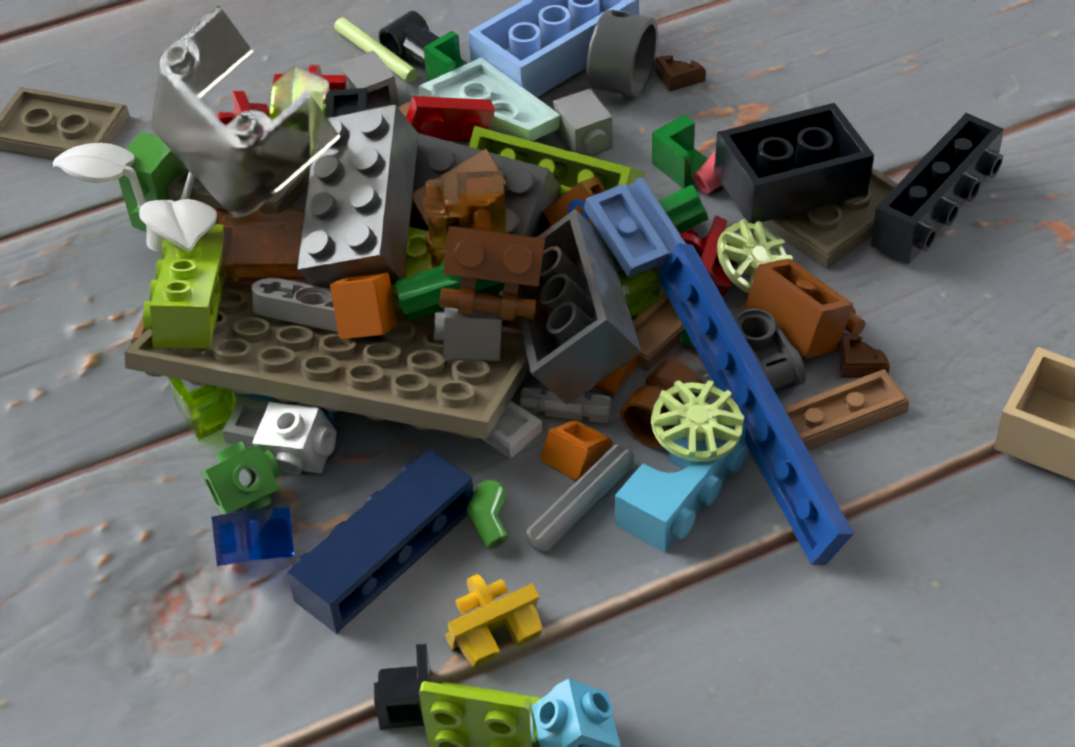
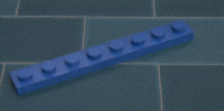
M678 243L656 276L715 386L724 392L729 390L732 393L731 398L740 408L742 415H744L743 424L746 425L745 442L810 564L826 565L854 533L694 246Z

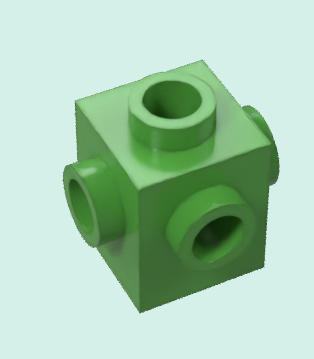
M243 440L217 452L216 455L219 462L200 470L201 476L220 515H228L240 508L243 509L245 515L257 511L272 503L268 494L280 489L276 478L281 476V471L271 451L262 452L259 444L246 448ZM242 469L249 475V481L245 486L239 481V474Z

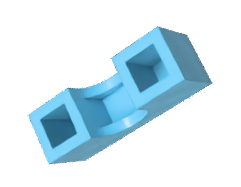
M743 424L742 435L733 451L720 459L708 462H695L682 459L670 453V462L683 469L672 473L661 472L642 463L615 495L616 526L663 552H666L677 538L683 539L686 537L694 524L696 514L704 504L710 506L716 500L720 493L722 482L730 472L737 473L745 463L748 455V448L745 446L746 425ZM723 425L735 430V426ZM684 437L673 441L688 449L687 438ZM715 438L717 448L728 442ZM705 440L696 441V451H707Z

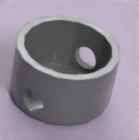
M614 9L606 10L601 15L594 28L587 55V78L593 88L631 97L641 95L649 81L655 62L658 43V26L655 18Z

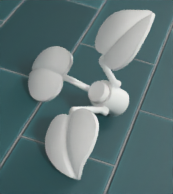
M204 130L191 135L187 140L186 148L191 153L196 154V156L193 158L181 198L178 201L154 200L146 202L136 172L133 168L129 167L135 162L134 154L113 144L89 143L73 147L56 157L53 167H60L63 171L78 179L96 183L110 182L121 178L123 175L126 176L131 183L139 206L140 220L147 225L146 244L148 248L162 252L163 240L167 239L187 253H190L198 240L213 228L217 220V213L211 206L189 199L200 165L205 161L220 167L241 164L258 153L260 144L239 134L223 130Z

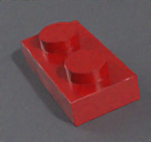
M413 96L406 118L417 133L446 141L470 142L474 126L489 130L495 108L492 101L487 99Z

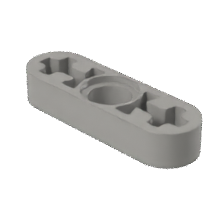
M266 278L252 285V308L258 315L338 332L331 289L280 278Z

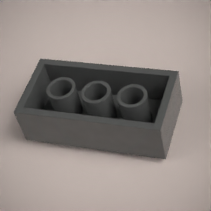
M396 104L317 120L297 268L311 285L331 289L330 284L345 277L389 272L391 285H395L397 280L404 278L418 133Z
M418 133L413 192L480 153L482 150ZM490 153L510 189L449 226L537 238L545 232L548 220L542 211L557 200L561 189L560 184L548 168ZM412 198L409 227L430 231ZM449 226L437 233L447 235L448 237Z
M576 209L537 237L545 239L539 287L520 284L517 297L536 300L534 319L519 317L531 374L565 404L570 403L582 393L591 390L596 383L619 367L629 363L633 357L641 352L612 253L600 233Z

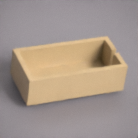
M1037 347L1002 411L994 446L995 450L1075 480V360Z

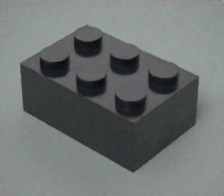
M835 103L717 132L714 172L747 222L755 224L757 221L766 222L868 195L874 154Z

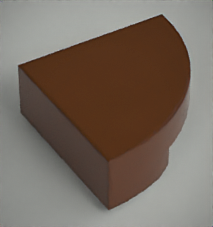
M670 55L655 57L653 69L669 92L706 81L705 68L693 60L689 64L675 61L673 56Z
M843 333L838 346L841 378H862L883 369L889 374L890 366L884 352L879 349L877 351L870 345L862 342V337L858 335Z

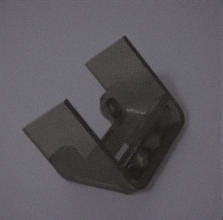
M217 6L178 41L167 48L162 55L159 64L151 126L161 141L230 215L245 217L254 213L335 143L340 138V135L307 91L273 121L262 111L248 110L236 116L225 126L199 98L253 53V50L224 10Z

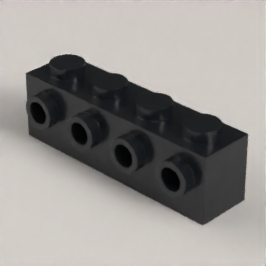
M965 113L876 207L871 246L908 264L921 250L927 251L932 246L938 231L944 225L950 226L955 220L960 207L966 201L972 202L977 196L981 184L988 177L993 178L998 173L1003 162L1000 148L1004 129Z

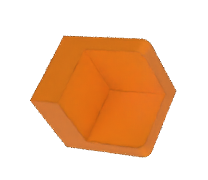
M389 272L345 277L330 284L337 329L341 339L383 335L397 327Z

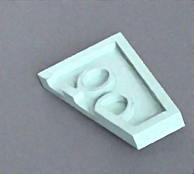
M482 57L419 86V96L491 100L495 113L489 128L503 134L534 141L559 129L560 114Z

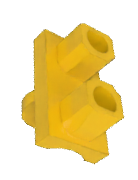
M477 573L467 578L469 594L455 600L457 609L461 614L474 608L477 609L448 622L450 632L445 634L451 650L460 647L463 655L473 668H476L499 655L500 650L491 634L493 630L506 625L517 647L525 645L541 636L543 627L535 608L540 596L532 583L494 601L493 599L508 593L504 581L500 579L486 585L483 578Z

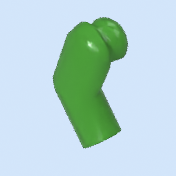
M486 480L477 485L467 506V513L487 549H493L503 544L509 538L497 516L506 501V491L504 486L495 480Z

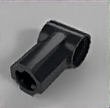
M409 11L381 28L378 35L380 44L400 58L406 56L424 69L426 67L423 47L440 38L429 30L424 18L415 11Z

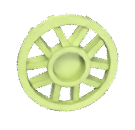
M742 219L740 222L727 227L718 239L717 254L724 272L737 287L748 294L759 264L785 259L793 260L792 255H787L782 247L785 241L782 238L776 239L763 228L762 222L759 221L753 224L747 222L746 219ZM774 250L776 255H772L770 251ZM729 259L738 263L739 266L736 270L731 265ZM743 272L750 276L749 282L740 277Z
M679 380L674 383L673 387L666 391L662 390L654 404L651 415L652 430L656 439L667 451L689 461H714L729 454L740 441L744 422V415H742L740 408L731 398L732 393L729 390L724 392L714 387V382L710 380L706 384L697 382L682 383ZM692 392L700 394L698 397H695ZM678 395L684 402V404L680 403L674 397ZM708 396L718 399L712 405L705 402ZM663 406H665L670 411L667 413L660 414V411ZM726 406L730 412L723 411V407ZM677 425L676 427L669 429L665 432L662 428V426ZM723 425L735 426V430ZM684 437L687 438L688 449L673 441ZM715 438L728 442L717 448ZM705 440L707 451H696V441Z

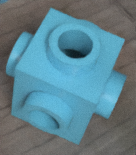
M568 678L556 685L551 692L532 705L540 747H621L613 718V706L606 691Z

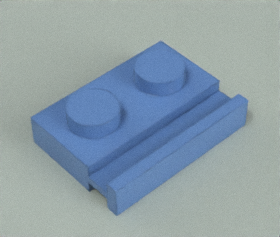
M642 177L637 178L635 183L628 186L622 184L586 198L585 212L628 278L664 264L678 243L686 244Z

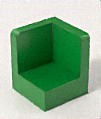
M453 31L423 47L427 82L468 64L461 59L459 35Z
M685 115L652 132V164L682 188L695 184L692 175L708 159L694 148L695 122Z

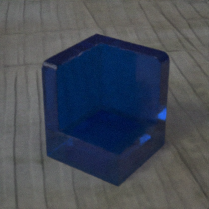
M289 507L241 510L211 517L217 566L294 556Z

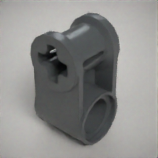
M755 308L739 313L735 321L772 388L777 389L788 384H792L795 387L804 384L806 372L802 358L796 348L789 343L774 317L769 312Z

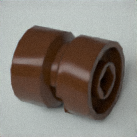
M672 360L659 363L645 379V385L637 388L620 409L621 420L628 432L643 445L657 450L665 448L659 443L653 433L651 415L661 391H666L673 387L674 383L679 380L682 383H704L697 373L688 366ZM692 392L695 397H698L700 394ZM678 395L674 397L680 403L684 404V402ZM663 406L660 411V414L667 413L670 411L665 406ZM675 425L662 426L663 431L672 429Z

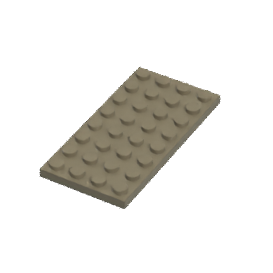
M226 276L210 349L153 347L152 329H147L124 352L125 368L142 371L153 377L167 376L183 379L194 385L208 384L228 388L239 394L253 393L274 397L284 403L299 402L319 406L323 410L330 412L345 411L365 415L371 420H390L410 424L414 428L421 430L436 429L456 433L466 439L481 438L486 440L530 369L522 331L519 329L501 326L499 361L443 359L444 341L434 340L435 314H429L409 321L404 312L395 310L397 327L387 333L341 339L338 332L258 315L252 308V285L257 281Z

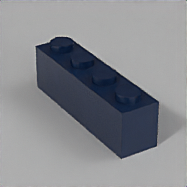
M430 449L417 460L407 463L395 479L381 491H376L370 495L357 512L346 521L338 523L331 530L327 538L312 551L304 553L295 561L292 568L287 571L294 602L337 634L468 515L467 506L474 493L472 478Z

